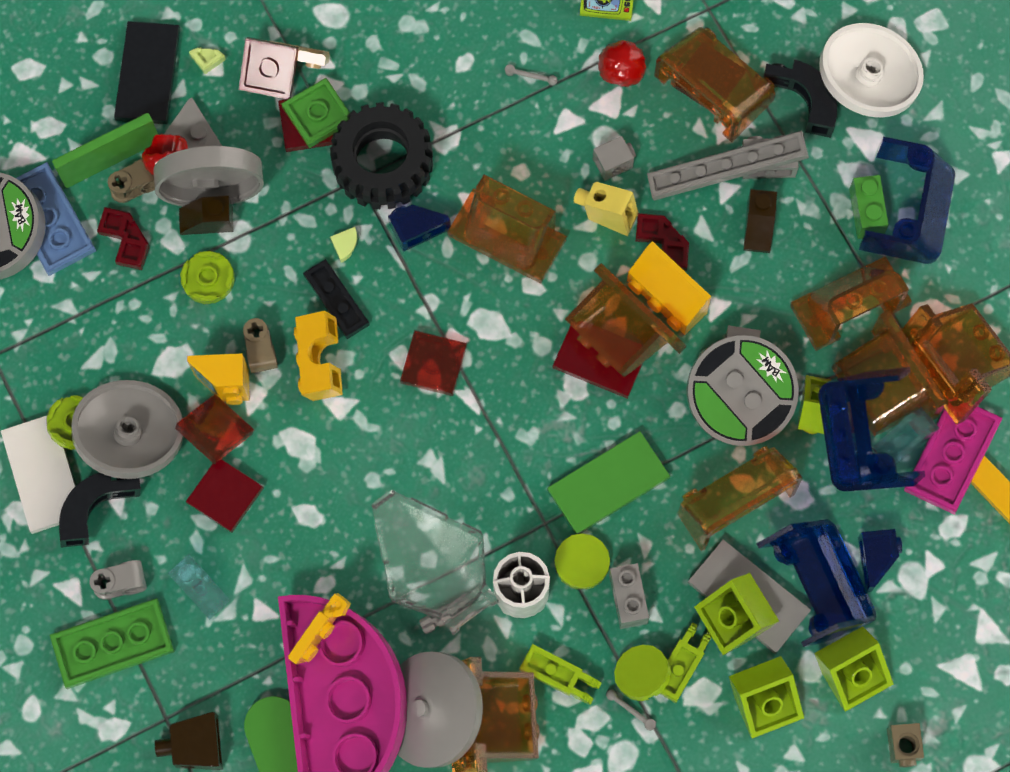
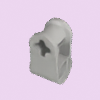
M140 560L127 561L116 566L98 569L90 577L92 590L98 598L103 600L133 595L147 589ZM103 580H107L108 582L106 583L105 589H101L100 587L102 585Z

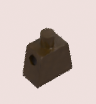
M210 712L171 724L170 738L155 740L156 757L172 755V762L176 768L223 770L218 715L215 712Z

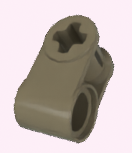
M142 159L109 176L108 186L112 198L118 203H126L155 190L154 175L145 169Z
M259 318L248 320L243 327L251 374L278 368L275 349L266 323ZM259 329V337L255 338L254 330Z

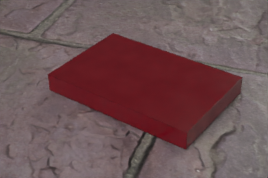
M574 318L553 363V369L628 399L649 348Z

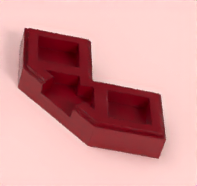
M104 207L97 232L99 235L121 239L115 260L116 265L142 270L149 250V244L129 212Z
M638 213L635 241L648 243L653 241L654 243L662 244V251L684 271H687L689 242L685 237L678 233L665 215Z

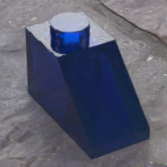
M416 205L400 206L388 215L389 225L403 252L451 230V222L448 215Z
M895 529L862 532L858 537L866 593L873 591L898 559L899 554L902 553V541L900 537H896Z

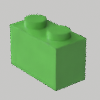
M880 175L853 178L849 192L857 239L884 236L889 224Z

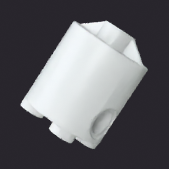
M516 552L507 555L498 563L494 570L493 589L497 605L504 614L516 618L531 617L544 609L548 601L550 585L547 566L539 557L531 553Z

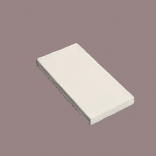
M47 416L1 430L25 517L32 534L59 525L63 503L76 486L65 448L55 443L47 432Z

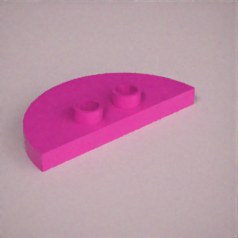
M309 595L278 596L298 772H389L400 750L407 722V692L404 677L392 648L375 626L355 611L348 609L345 616L336 618L333 623L335 628L326 639L322 638L317 645L319 650L316 656L310 662L294 664L288 659V655L318 612L325 608L329 600Z

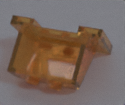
M485 174L482 176L476 189H472L447 231L449 237L540 284L543 282L567 240L566 235L555 230V210Z
M885 256L792 301L790 307L815 351H818L840 340L841 335L838 329L841 324L880 305L886 316H889L911 305L912 300L908 295L909 289L903 278L893 270Z
M602 263L595 268L594 272L603 280L565 318L580 334L577 339L588 350L591 346L599 352L596 358L606 368L612 365L623 377L630 374L667 343L679 354L687 347L676 334L655 316Z
M973 303L939 314H935L928 304L920 306L893 339L956 424L962 423L991 392V387L1010 377V352Z
M887 310L879 315L871 331L874 338L835 362L832 366L833 371L840 380L839 387L846 397L849 396L854 403L853 409L860 420L864 419L874 437L919 412H922L929 423L938 418L947 404L891 312Z
M469 657L462 660L473 672L479 684L483 702L481 726L474 743L460 759L452 763V772H488L487 763L538 759L540 730L536 721L538 700L535 695L534 672L482 671L481 657Z

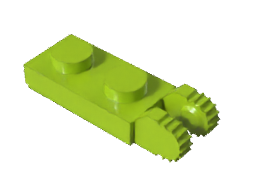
M693 622L683 639L678 641L668 659L671 675L668 685L660 693L674 703H677L712 638L709 631H707L703 635L698 649L688 644L691 637L697 631L698 625Z
M534 644L531 645L519 668V671L568 696L572 695L591 705L593 698L588 693L574 688L578 679L596 689H599L602 684L597 679L582 672L581 668Z

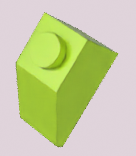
M809 375L805 376L798 419L799 430H804L809 434L826 433L832 407L833 380Z

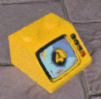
M243 353L187 356V362L194 376L222 402H226L229 405H239L243 401H250L249 368Z

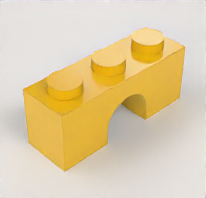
M327 311L295 317L296 327H294V336L298 345L296 362L300 371L298 388L301 395L312 401L343 395L341 369L331 363H320L322 351L327 346L338 343L336 317Z

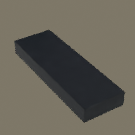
M326 259L303 273L327 311L336 317L337 326L346 339H349L370 325Z

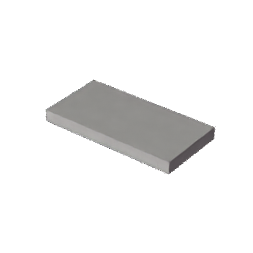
M722 540L690 578L688 584L707 598L731 579L750 573L779 620L778 623L755 638L776 654L810 613L811 609L725 540Z

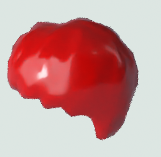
M619 40L607 45L599 55L598 70L604 81L621 87H628L638 84L644 77L646 58L643 55L642 49L638 48L634 42Z
M154 135L150 147L145 148L142 153V162L145 169L154 175L153 169L155 164L169 154L188 149L187 141L179 135Z

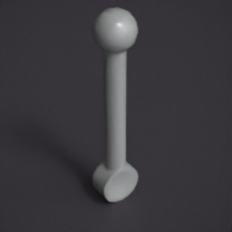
M511 64L505 67V74L508 76L517 74L546 81L549 85H556L558 82L557 77L554 75L548 77L518 70Z
M610 689L607 691L606 697L608 700H614L643 722L647 730L651 731L656 727V722L653 719H647L617 696L615 690Z

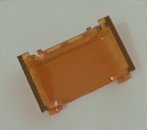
M698 27L665 50L656 60L654 76L663 84L671 79L673 87L678 84L714 115L713 121L717 124L721 122L725 126L722 135L731 142L774 101L775 86L773 82L755 72L716 39V35L709 28Z

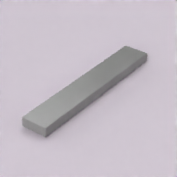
M802 131L650 172L647 173L651 195L655 201L808 159L809 155L804 134Z

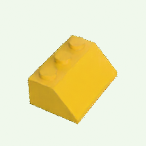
M652 241L628 271V286L635 294L643 295L648 300V306L654 312H661L667 318L666 322L674 331L678 332L680 330L686 335L708 313L711 295Z

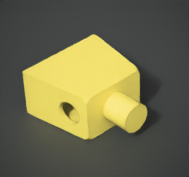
M595 182L590 191L578 188L575 193L574 203L585 207L589 220L625 236L629 235L638 216L633 192Z

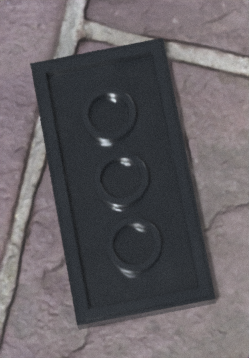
M127 22L114 113L116 121L130 122L149 113L153 123L168 124L180 36L179 25Z

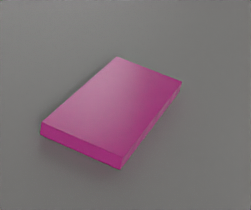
M951 395L904 491L955 515L1002 421V417Z

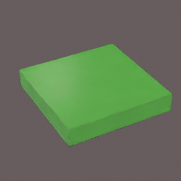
M327 78L281 103L283 110L309 148L330 137L333 133L338 132V124L341 120L347 122V115L350 113Z

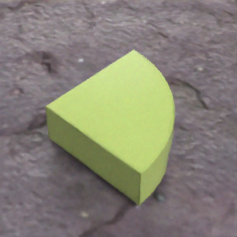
M200 47L189 51L191 58L204 74H207L226 60L225 55L216 49H202Z
M355 227L330 237L341 263L350 258L356 247L358 239Z

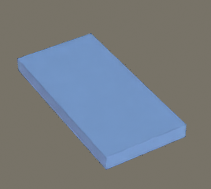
M47 162L16 178L35 194L44 211L46 222L45 235L37 256L48 276L96 252Z

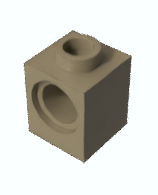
M920 723L891 725L887 728L891 763H899V767L917 766L916 761L924 758ZM901 739L910 741L912 744L911 753L901 751L899 748V741Z

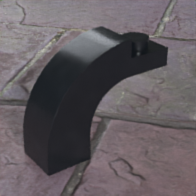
M794 60L792 69L779 63L766 64L762 84L792 90L799 94L806 102L809 116L805 133L831 138L837 118V100L826 88L820 72L809 64Z
M96 473L77 484L69 493L61 508L59 518L61 548L89 545L87 522L92 510L107 500L139 497L141 492L140 478H117L116 481H111V476Z

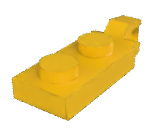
M334 593L325 608L318 612L290 652L288 659L294 664L310 662L318 653L317 645L322 638L326 639L335 628V625H333L337 617L346 615L351 603L339 593Z

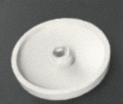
M856 23L842 27L830 36L820 55V74L828 91L843 106L861 115L869 117L897 115L912 105L923 85L922 64L913 47L899 34L880 25Z

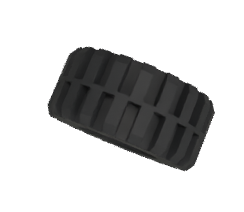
M384 102L376 103V107L369 108L367 104L361 106V111L358 113L354 110L347 115L348 121L341 120L337 126L338 133H333L331 139L330 156L339 187L345 190V195L350 199L356 197L358 204L364 207L367 203L372 204V209L380 210L381 205H388V209L396 208L395 203L401 202L403 205L409 203L410 196L413 194L417 197L422 192L421 186L428 184L430 180L429 173L433 170L432 144L428 130L424 129V123L419 117L414 119L412 111L407 108L400 111L399 105L391 103L390 107H384ZM378 139L396 141L407 151V157L401 166L383 174L372 173L363 169L357 162V156L365 145Z

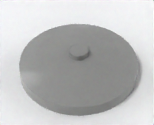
M119 380L98 386L83 397L73 414L72 440L77 453L91 468L114 478L135 479L152 475L166 467L175 458L182 444L184 425L178 406L167 393L145 382Z
M433 651L413 655L400 665L407 692V722L398 756L417 767H444L460 759L470 749L478 735L483 714L481 690L473 672L457 657Z

